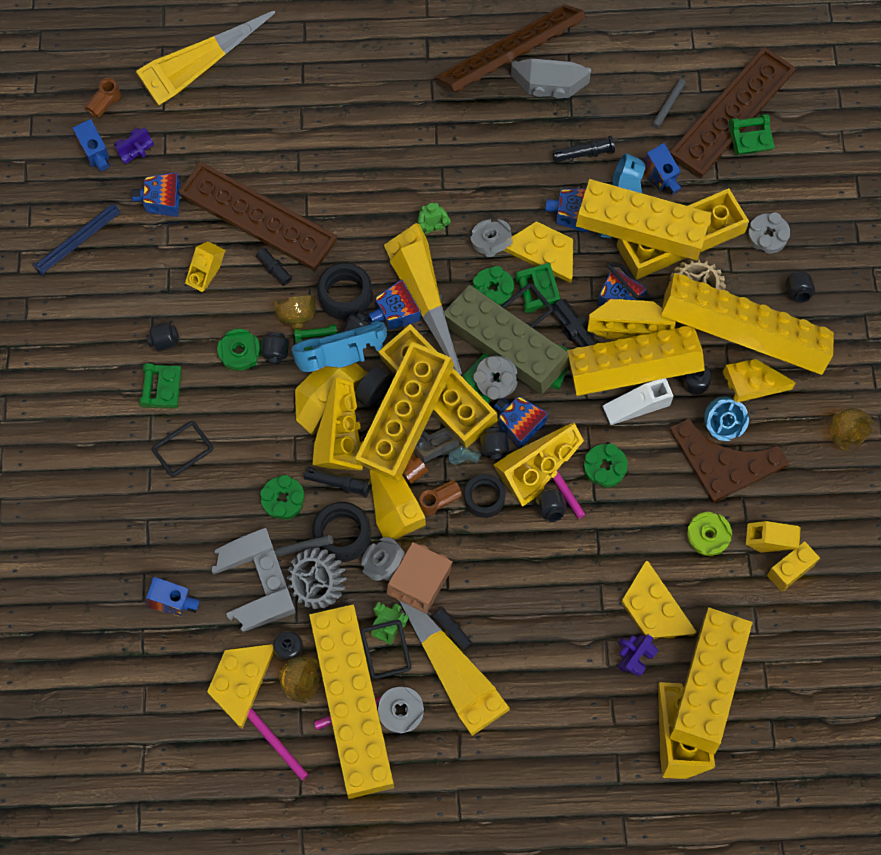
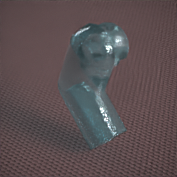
M460 447L452 451L448 459L451 464L455 465L466 460L477 464L481 454L466 447Z

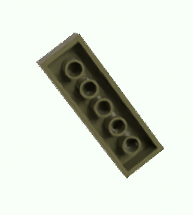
M470 285L444 311L450 331L488 357L504 356L509 358L516 366L518 373L516 377L541 395L569 366L567 351Z

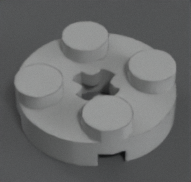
M775 212L761 214L751 221L748 230V240L755 249H761L765 253L772 254L781 251L786 246L790 238V228L787 222L781 218L780 214ZM766 230L773 232L772 237L764 234Z
M491 219L478 223L472 230L471 243L473 248L477 252L483 253L486 257H493L496 253L510 246L513 240L511 228L507 222L497 219L498 222H491Z
M490 356L480 362L477 371L474 373V380L485 396L490 399L506 397L515 390L518 382L516 381V374L518 373L516 366L509 358ZM493 373L500 374V382L494 381Z
M384 537L379 539L382 542L377 545L373 543L367 548L361 561V565L364 566L363 573L375 581L382 579L385 581L390 580L405 556L404 550L401 549L395 540Z
M391 688L383 694L379 701V719L382 725L391 732L400 734L410 732L420 724L423 718L424 707L422 699L411 688ZM397 704L400 706L406 705L405 711L407 714L405 716L402 714L397 716L395 714L397 711L395 706Z

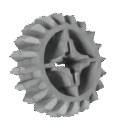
M306 549L304 553L297 554V558L291 561L293 566L287 570L292 575H289L286 579L291 580L292 584L288 588L294 589L292 596H299L298 603L305 601V607L312 606L313 609H318L320 606L321 608H326L329 604H334L336 599L341 597L340 591L345 589L341 582L346 581L347 578L341 575L345 569L339 568L340 560L334 561L335 554L328 555V550ZM310 561L316 562L312 569H305ZM321 588H328L324 595H317Z

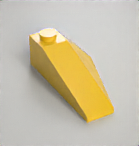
M338 377L333 378L314 443L312 465L327 469L363 470V466L355 460L363 442H360L358 429H361L360 422L356 421L355 410L357 403L352 381Z
M571 423L508 454L495 463L494 467L505 486L519 504L524 506L545 489L546 483L551 477L554 478L557 475L559 467L564 461L570 459L584 440L575 423Z
M370 470L376 524L382 537L396 540L426 526L425 516L404 477L401 476L398 482Z
M659 682L660 760L663 778L687 779L715 768L714 754L669 739L684 689L682 683Z

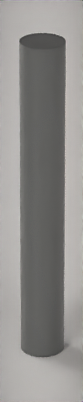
M678 80L652 123L654 128L658 129L685 86V80Z
M327 535L275 549V554L277 557L306 549L329 545L333 543V537Z

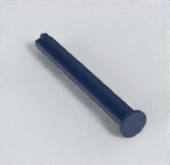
M114 204L108 206L37 263L33 262L32 265L35 270L43 277L48 269L120 213L119 209Z

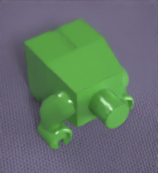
M430 203L422 206L419 210L418 224H420L425 234L433 232L434 229L438 231L444 229L447 225H451L447 212L443 207H439L438 203Z
M377 602L374 608L377 619L373 625L400 620L404 628L409 616L399 613L402 608L398 604H394L390 609L385 607L384 604L380 605V602ZM396 624L372 630L371 636L392 645L398 633V626Z

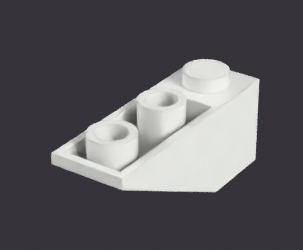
M666 378L655 380L603 405V409L609 424L613 425L670 406L673 394Z

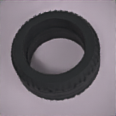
M352 263L332 265L321 274L317 283L320 306L328 315L340 320H345L350 313L365 312L369 308L373 297L372 283L369 275L364 269ZM342 280L356 282L363 289L358 298L347 303L334 301L327 293L333 284Z
M341 501L329 504L319 511L312 525L313 539L323 537L326 525L336 518L347 517L356 521L361 528L358 539L351 545L335 547L329 544L316 547L320 548V550H328V555L335 554L334 561L340 560L343 563L357 559L366 551L371 540V527L366 513L360 507Z

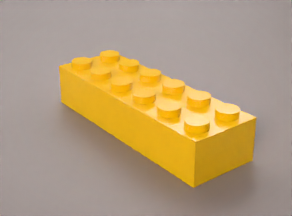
M589 179L579 210L576 227L698 260L711 213Z
M729 188L688 205V207L711 213L701 252L746 232L749 220ZM618 238L617 248L635 280L686 259L683 256Z
M411 324L378 351L381 360L395 375L411 342L436 351ZM453 368L432 414L467 449L484 433L485 429H489L498 421L497 412Z
M682 326L676 329L662 330L656 333L642 334L636 337L567 350L576 396L705 371L703 350L695 328L690 326Z
M411 342L357 453L355 460L361 466L398 482L400 481L452 372L454 363L451 357Z
M708 607L702 621L669 739L715 755L723 737L752 626L751 621Z

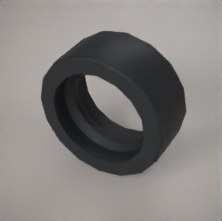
M379 366L370 369L356 389V400L367 408L374 407L388 390L392 375Z
M490 474L474 476L465 486L464 502L466 508L471 514L480 518L495 516L502 510L505 504L506 491L504 485L497 477ZM484 484L494 487L498 494L496 503L487 508L477 506L472 499V492L477 486Z

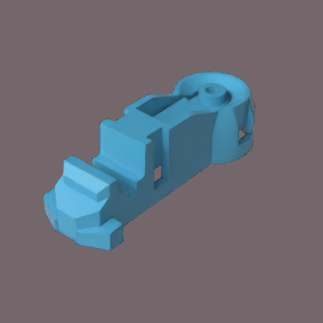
M627 153L623 154L614 172L613 186L642 193L641 179L644 174L645 163L635 156ZM601 233L598 234V236L603 238H612V236H608Z
M375 321L371 322V325L323 338L301 341L292 347L295 364L300 371L311 372L325 366L341 368L354 362L365 361L363 349L366 348V344L369 343L370 346L375 347L376 351H380L383 346L382 343L387 336V329L383 322ZM305 347H313L311 350L304 351Z

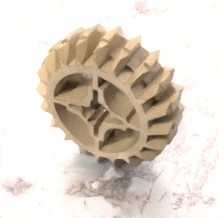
M698 258L696 263H694L690 259L687 264L682 262L680 267L674 269V273L686 275L697 282L706 283L709 280L712 287L725 290L726 284H724L725 278L720 276L721 269L715 270V264L709 266L708 260L700 263Z

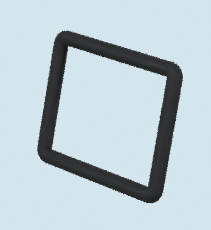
M606 262L607 268L634 298L651 299V295L647 291L645 295H637L613 268L620 267L629 278L638 282L622 263Z
M529 283L501 307L505 309L531 287L549 309L529 325L533 328L553 311V308L534 284Z
M189 421L152 447V452L172 477L178 475L213 451V445L194 421ZM192 425L209 448L172 472L156 449Z
M393 620L361 629L360 634L372 679H380L411 670L412 665L400 620ZM397 624L407 667L375 675L365 632Z

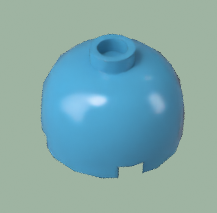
M723 396L716 398L707 406L704 413V422L712 436L718 440L730 441L732 438L739 437L745 432L749 423V415L744 404L741 402L736 403L733 397Z

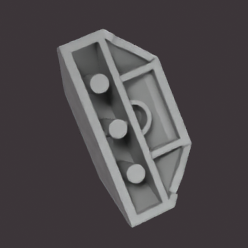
M526 59L512 62L511 77L529 95L537 97L569 98L589 84L591 68L566 61Z

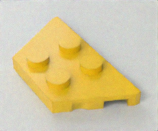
M537 221L512 236L513 243L503 250L534 266L550 262L555 276L569 283L572 282L573 239Z
M757 359L729 364L723 370V374L728 380L729 389H734L735 395L733 399L736 403L792 390L796 384L793 380Z
M646 561L621 603L643 636L649 634L654 639H658L659 637L675 638V636L695 635L697 633L650 563Z
M272 644L225 650L207 691L210 697L220 705L223 711L234 720L239 728L243 729L248 713L273 657L274 649Z

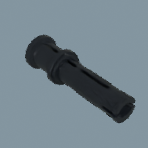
M610 135L606 139H591L589 143L557 149L552 152L554 162L557 163L589 155L598 157L599 154L610 152L613 154L615 153L613 137Z
M310 466L306 468L308 472L304 473V480L338 487L348 494L353 492L367 498L370 492L371 479L369 478L364 480L354 477L353 474L343 476Z

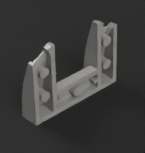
M266 528L236 539L215 550L214 553L218 555L217 566H212L213 575L254 560L266 594L265 597L226 613L230 621L235 617L243 625L240 629L242 632L296 613Z

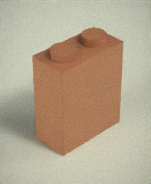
M412 542L388 583L387 595L427 614L451 572L453 561L443 554H436L430 551L424 545Z

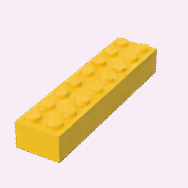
M674 273L666 289L661 312L663 317L821 375L833 357L834 332L826 327H819L805 319L792 317L786 312L770 309L767 305L754 303L745 297H738L726 290L711 287L707 283L697 282L686 275Z
M354 604L309 614L348 798L351 799L393 789L394 783Z

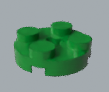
M494 266L493 268H486L480 271L474 277L473 288L502 306L512 298L514 281L508 272L499 266ZM491 284L497 285V291L489 290L488 288Z
M233 329L228 331L222 340L220 339L217 351L220 361L227 369L242 371L254 367L258 363L261 348L255 335L245 329ZM237 346H241L242 349H245L240 354H237V352H233V350L237 349Z
M615 444L597 445L586 454L584 473L593 484L596 483L604 488L614 487L623 480L627 472V458ZM603 461L611 464L609 466L610 470L601 469L600 466Z
M287 475L271 479L260 492L262 507L271 518L289 520L302 511L305 499L303 488L298 481ZM287 494V502H278L279 495Z

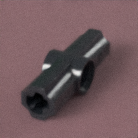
M561 299L552 306L553 315L560 322L564 334L571 342L574 341L578 347L600 343L593 333L587 331V320L582 315H578L566 299Z

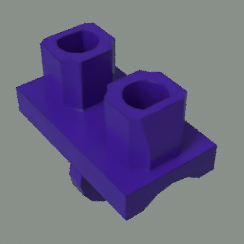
M144 127L141 130L135 128L131 131L129 138L126 140L119 139L114 145L122 162L126 164L138 155L144 158L146 156L144 151L153 146L154 142L150 138L148 130Z
M649 634L646 636L639 635L637 639L631 635L628 641L621 638L618 642L622 647L619 655L624 658L617 668L621 671H629L635 676H641L646 666L639 661L640 657L644 655L647 659H652L658 652L657 647L652 643L654 638Z

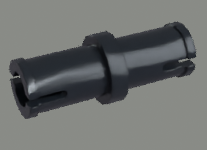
M262 248L257 252L256 258L267 268L266 271L269 274H273L282 286L287 285L292 280V276L281 266L282 263L278 259L276 260L266 248Z
M442 608L433 616L446 631L445 634L451 637L462 652L473 643L460 628V623H456L446 612L445 608Z

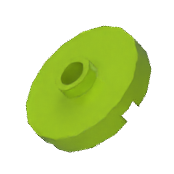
M713 512L698 514L692 519L687 529V538L691 547L696 552L707 556L721 554L727 549L732 537V529L729 522L723 516ZM710 532L713 537L708 538L705 533Z

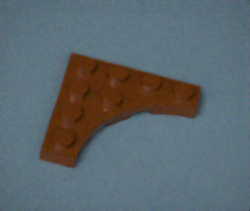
M690 419L670 427L669 430L712 503L789 465L779 446L756 452L731 450L706 438L693 425Z

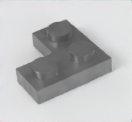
M447 427L431 435H428L423 430L413 452L425 463L459 446V439Z

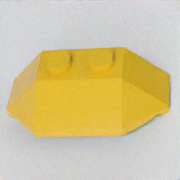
M610 299L589 314L587 331L594 332L605 339L618 340L642 334L656 333L662 330H671L675 328L676 321L661 316L662 308L654 301Z
M356 362L341 368L325 366L313 371L295 389L296 422L313 435L319 429L333 378L338 377L352 381L354 391L356 392L359 383L367 372Z

